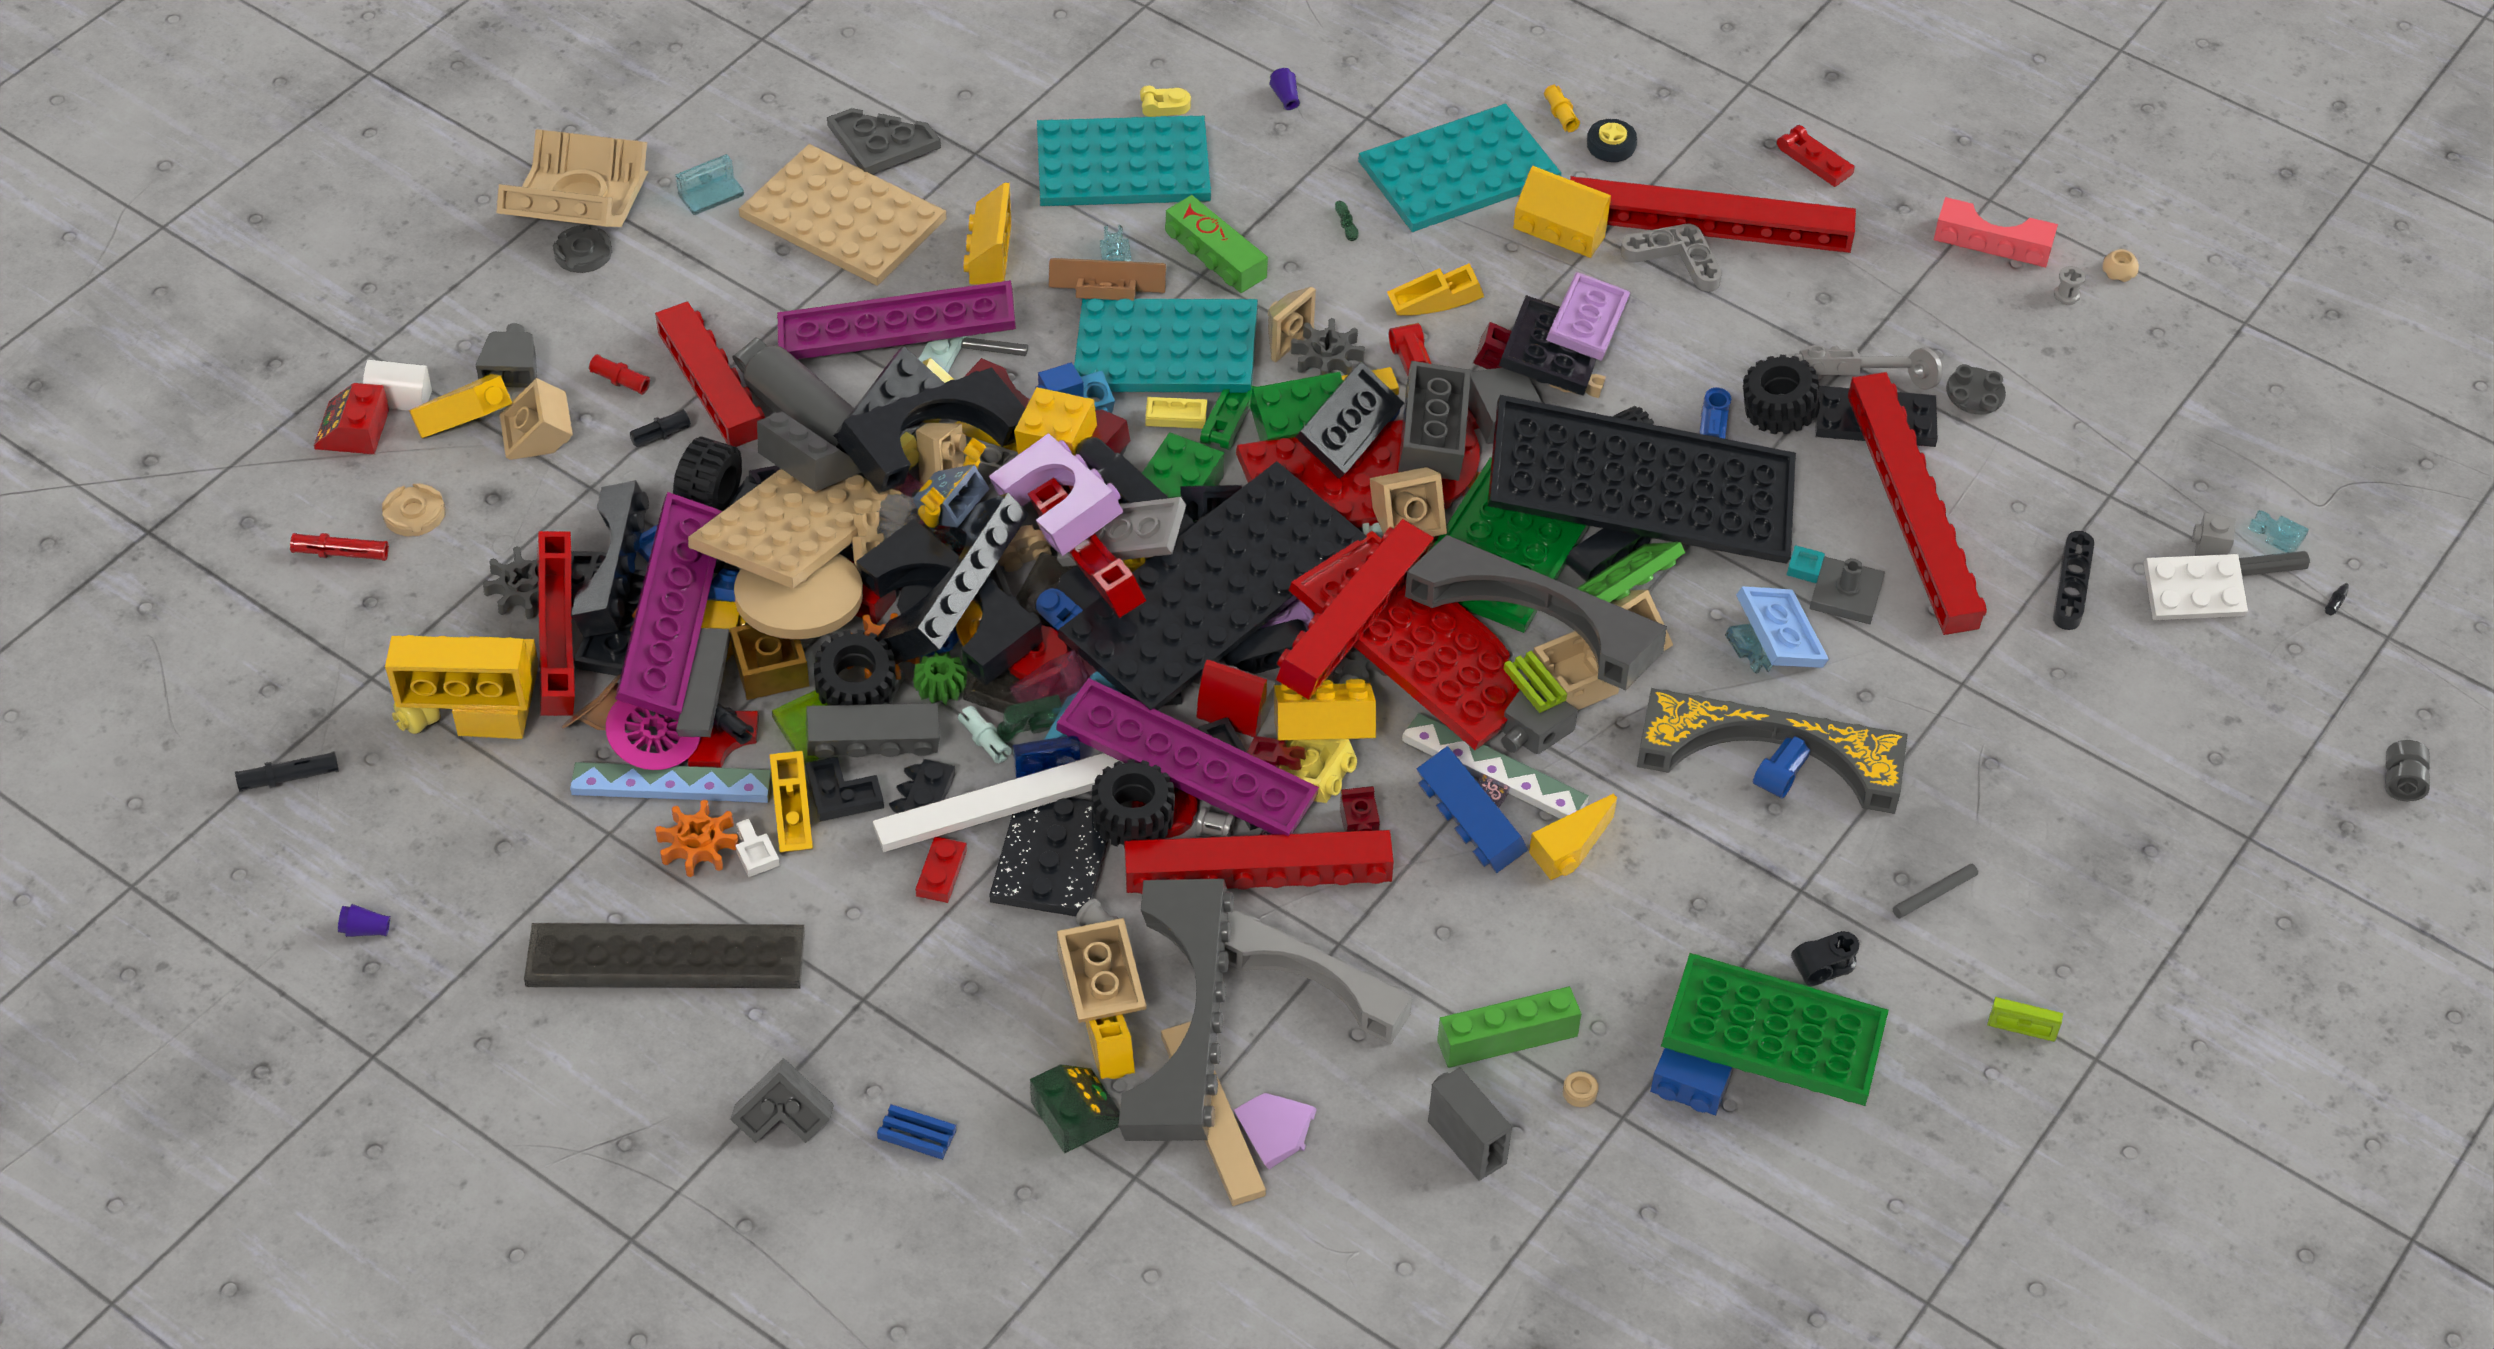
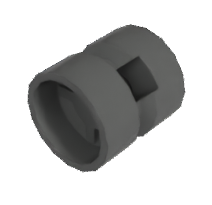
M2401 740L2390 745L2386 751V792L2392 798L2405 802L2424 798L2430 790L2429 749L2424 744L2413 740Z

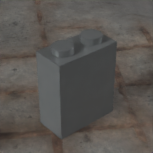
M1505 368L1471 371L1468 406L1486 443H1493L1497 400L1500 395L1542 403L1529 377Z
M1461 1067L1451 1073L1446 1072L1438 1076L1432 1084L1428 1122L1478 1181L1507 1164L1512 1126Z

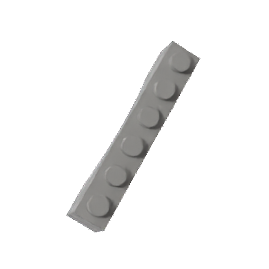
M1234 909L1227 918V921L1231 924L1230 942H1225V951L1228 953L1230 966L1240 971L1279 970L1314 980L1332 991L1345 1003L1362 1031L1389 1044H1392L1411 1015L1412 995L1408 994L1401 987L1391 986L1377 979L1372 973L1360 971L1348 965L1343 959L1325 954L1312 944L1303 943L1290 937L1283 930L1272 928L1258 921L1257 918L1250 914H1243Z

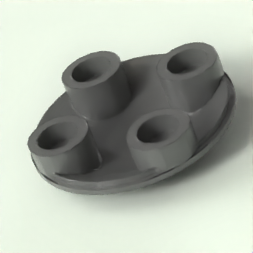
M1967 364L1959 365L1956 371L1949 377L1946 385V391L1952 403L1961 410L1972 414L1994 412L2002 406L2006 397L2005 387L2002 383L2003 376L1999 372L1971 367Z

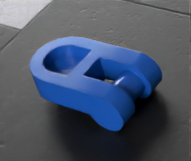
M1051 588L1045 590L1036 601L1037 611L1056 631H1059L1062 626L1083 611L1081 607L1076 605L1059 589ZM1070 613L1071 615L1063 622L1062 619Z

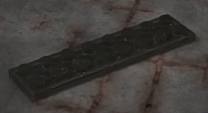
M532 923L524 982L526 987L800 989L805 927L804 925Z

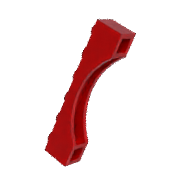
M1053 477L1029 492L1028 496L1040 517L1063 501L1068 494ZM1095 533L1068 552L1069 556L1119 618L1146 601L1132 572L1120 558L1115 557L1103 545Z
M538 531L540 716H573L575 685L571 616V531Z

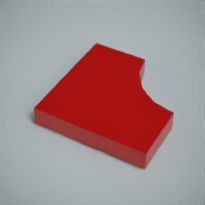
M735 711L738 718L754 728V732L750 733L752 738L749 742L739 744L725 731L719 732L713 727L711 737H700L696 750L688 758V767L722 768L725 759L732 751L744 745L756 744L759 722L758 711Z

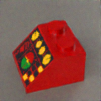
M353 383L332 398L326 408L314 443V449L375 455L389 413L384 386Z

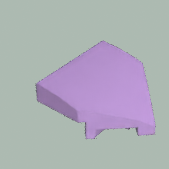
M1263 1093L1234 1109V1112L1264 1165L1271 1169L1297 1151L1305 1150V1137L1311 1119L1314 1120L1317 1109L1297 1101Z

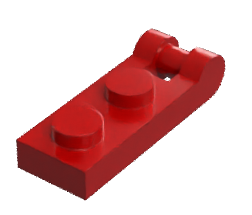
M1801 125L1792 128L1790 134H1784L1777 139V146L1782 152L1833 187H1836L1854 173L1855 166L1808 135L1807 130Z

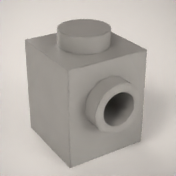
M2204 513L2201 524H2195L2192 542H2196L2195 556L2228 555L2234 542L2236 518Z

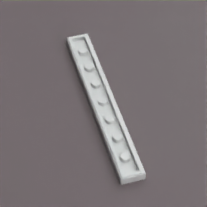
M1102 753L873 821V827L883 852L1056 802L1062 798L1066 799L1092 791V785H1095L1097 775H1103L1104 768L1107 766L1113 768L1114 763L1119 760Z

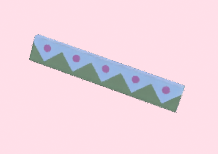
M575 762L570 790L571 795L768 803L772 775L771 770L674 766L663 770H648L631 764Z

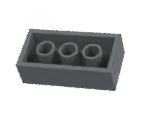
M1411 361L1405 392L1398 472L1428 467L1440 473L1442 479L1459 481L1465 453L1470 369Z

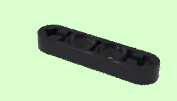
M2084 531L2071 532L2066 539L2063 549L2053 621L2059 628L2064 630L2076 629L2080 625L2084 614L2094 550V539ZM2077 544L2082 545L2081 554L2075 553ZM2067 566H2080L2083 572H2073ZM2072 587L2078 590L2080 594L2070 595L2064 589ZM2067 606L2072 607L2071 616L2066 615L2065 610Z

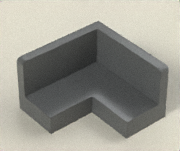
M783 1058L735 1104L730 1120L755 1143L779 1120L785 1123L806 1143L830 1121L834 1104Z

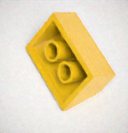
M1532 166L1515 207L1513 228L1591 258L1606 235L1611 195Z
M1010 183L1001 184L976 202L975 214L969 215V231L972 234H967L966 251L970 252V254L964 255L963 264L964 272H969V284L980 285L1005 281L1012 225Z

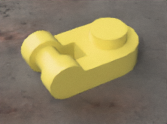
M1148 85L1140 90V98L1143 102L1142 112L1147 117L1182 115L1190 110L1191 96L1189 92L1182 88L1155 89L1153 86Z

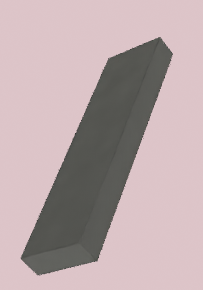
M700 629L682 712L679 714L676 728L679 737H711L731 639L729 629Z

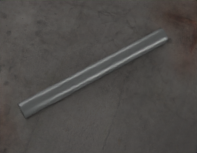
M964 337L961 348L1021 356H1026L1028 351L1027 344Z

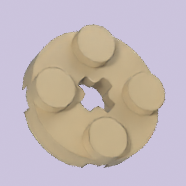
M1033 525L1022 526L999 559V565L1004 566L1006 572L1016 571L1023 566V563L1032 560L1041 561L1051 556V545L1046 541L1041 530H1034Z

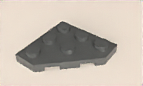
M850 108L827 117V126L856 165L864 170V172L870 174L941 148L940 138L926 122L916 121L915 124L901 122V117L880 113L877 117L864 115L863 110Z

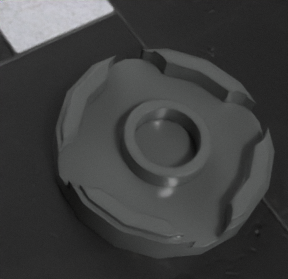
M588 225L574 226L561 232L558 235V240L556 243L554 241L553 244L556 262L561 268L576 273L591 272L603 267L610 260L612 254V246L608 234L600 228H597L598 230L591 229Z

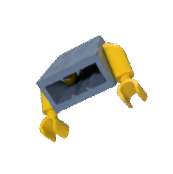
M973 437L963 450V453L967 456L962 467L935 472L921 489H916L912 493V502L918 508V516L928 527L934 528L937 525L958 527L990 489L978 471L979 458L985 451L986 446Z

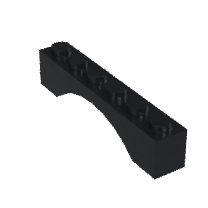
M636 480L601 488L597 509L609 531H611V539L606 558L600 568L575 596L571 616L583 637L619 631L622 617L625 616V602L627 595L630 593L631 576L635 571L636 553L640 549L641 531L645 527V513L649 509L648 496L646 492H642Z

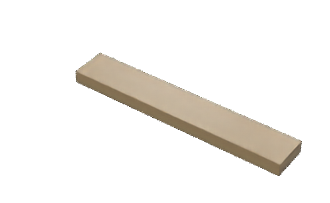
M1191 1022L1161 1030V1038L1170 1058L1185 1038ZM1218 1079L1217 1095L1212 1096L1211 1106H1214L1215 1125L1214 1127H1209L1208 1140H1205V1143L1232 1206L1266 1196V1188Z

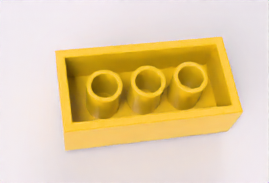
M391 636L385 669L396 707L527 710L532 675L524 639L511 637Z

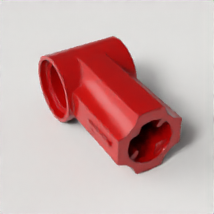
M1419 323L1389 329L1388 337L1393 354L1399 355L1407 376L1411 361L1432 364L1424 347V334Z

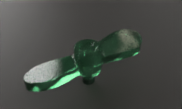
M1339 200L1335 203V210L1341 218V227L1345 230L1346 238L1349 241H1355L1358 238V229L1353 224V217L1348 210V206Z

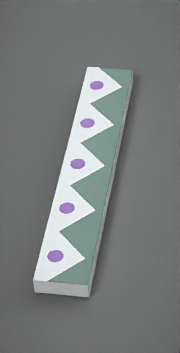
M1420 713L1417 714L1403 733V742L1431 756H1434L1448 746L1472 776L1483 781L1482 777L1484 778L1483 775H1486L1487 778L1484 782L1488 783L1487 780L1491 779L1490 785H1497L1499 789L1502 788L1504 789L1503 791L1560 819L1584 808L1588 803L1589 795L1484 744L1474 750L1447 726Z

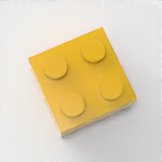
M1036 387L1014 430L1018 455L1049 433L1058 442L1063 440L1070 448L1072 455L1075 456L1078 444L1081 440L1091 437L1097 426L1094 399Z

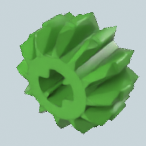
M935 651L932 658L923 656L921 663L915 664L913 685L916 691L919 692L921 700L929 698L931 703L942 701L946 706L948 699L958 701L960 693L965 692L967 687L966 679L968 678L967 670L962 665L960 657L951 658L949 652L944 656H939Z

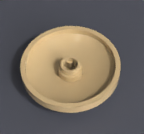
M838 553L793 589L741 569L735 580L734 596L735 605L740 616L754 629L778 638L809 639L832 633L851 621L861 606L863 587L857 568L846 557Z

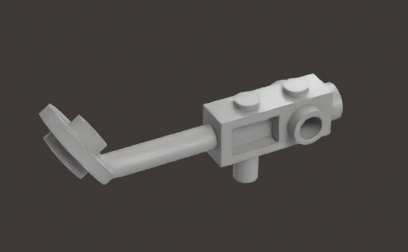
M1819 345L1809 346L1808 349L1800 350L1799 353L1794 354V356L1799 357V361L1806 360L1809 362V367H1814L1818 379H1822L1823 375H1860V368H1908L1909 376L1916 386L1921 389H1930L1937 386L1942 378V364L1939 357L1934 351L1925 347L1914 350L1910 356H1860L1857 349H1840L1838 346L1826 349Z

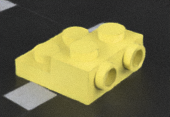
M1349 739L1288 740L1286 747L1301 746L1305 748L1306 759H1300L1301 770H1291L1283 765H1280L1279 768L1318 786V795L1314 801L1327 803L1332 795L1336 796L1340 793L1342 779L1347 772L1352 773L1355 770L1357 757Z

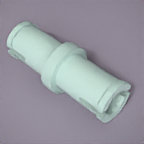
M974 706L964 708L962 712L965 713L967 718L960 713L958 720L973 735L972 739L975 744L982 746L995 763L1005 761L1007 757L1002 752L1004 751L1010 756L1012 750L999 737L997 728L992 723H987Z

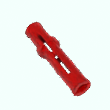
M293 533L290 540L291 553L318 554L319 558H327L328 555L386 561L389 544L388 541L330 537L328 533H321L320 536Z

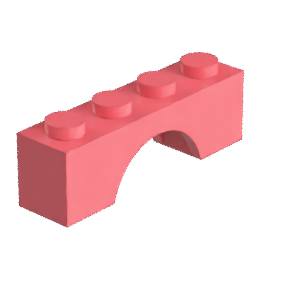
M1945 197L1933 240L2046 268L2058 224L2029 218L2017 226H1997L1983 220L1977 214L1973 203Z

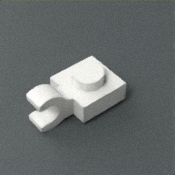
M749 819L736 823L739 830L737 835L741 842L735 845L736 853L748 877L780 866L779 858L767 833L757 837Z

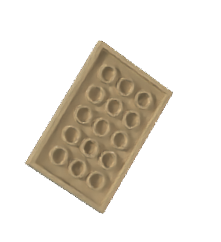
M808 144L739 208V216L876 286L947 219L946 210L868 172H864V170L811 144Z
M780 469L688 537L689 548L793 589L851 544L852 537L858 536V529L854 525L853 514H866L869 511L879 512L881 520L902 504V493L893 489L878 493L871 483L860 475L852 476L815 492Z

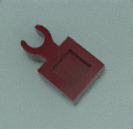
M1254 736L1247 751L1248 754L1279 768L1280 765H1283L1291 770H1301L1300 759H1306L1305 748L1301 746L1286 747V740Z

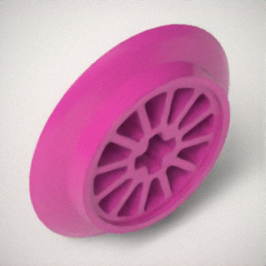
M619 700L611 707L606 719V736L614 752L627 763L642 769L663 770L677 766L693 754L700 741V737H679L676 732L678 719H675V722L669 723L674 718L668 716L659 717V713L652 716L647 709ZM643 712L645 717L643 718L638 713ZM650 726L656 727L657 735H651ZM644 744H647L646 751L640 750ZM661 744H662L664 747H666L668 750H667V751H663ZM652 746H655L657 753H650Z

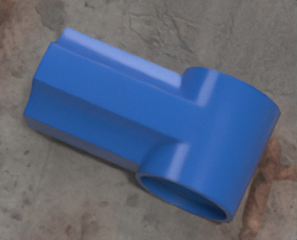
M1714 387L1706 392L1701 410L1699 434L1725 439L1732 400L1727 390Z
M1796 736L1793 738L1786 737L1771 759L1765 758L1754 775L1753 784L1783 799L1789 792L1797 772L1810 755V749L1806 746L1805 741Z

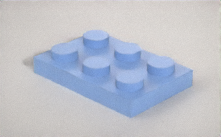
M1745 586L1740 588L1736 596L1771 665L1824 667L1829 659L1792 589Z

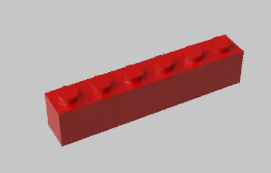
M688 301L656 312L659 336L726 443L738 447L758 439L757 421L765 418L760 406L755 407L753 404V398L748 387H742L736 368H730L728 365V358L723 348L718 349L716 346L713 332L710 329H705L700 312L698 310L694 311Z

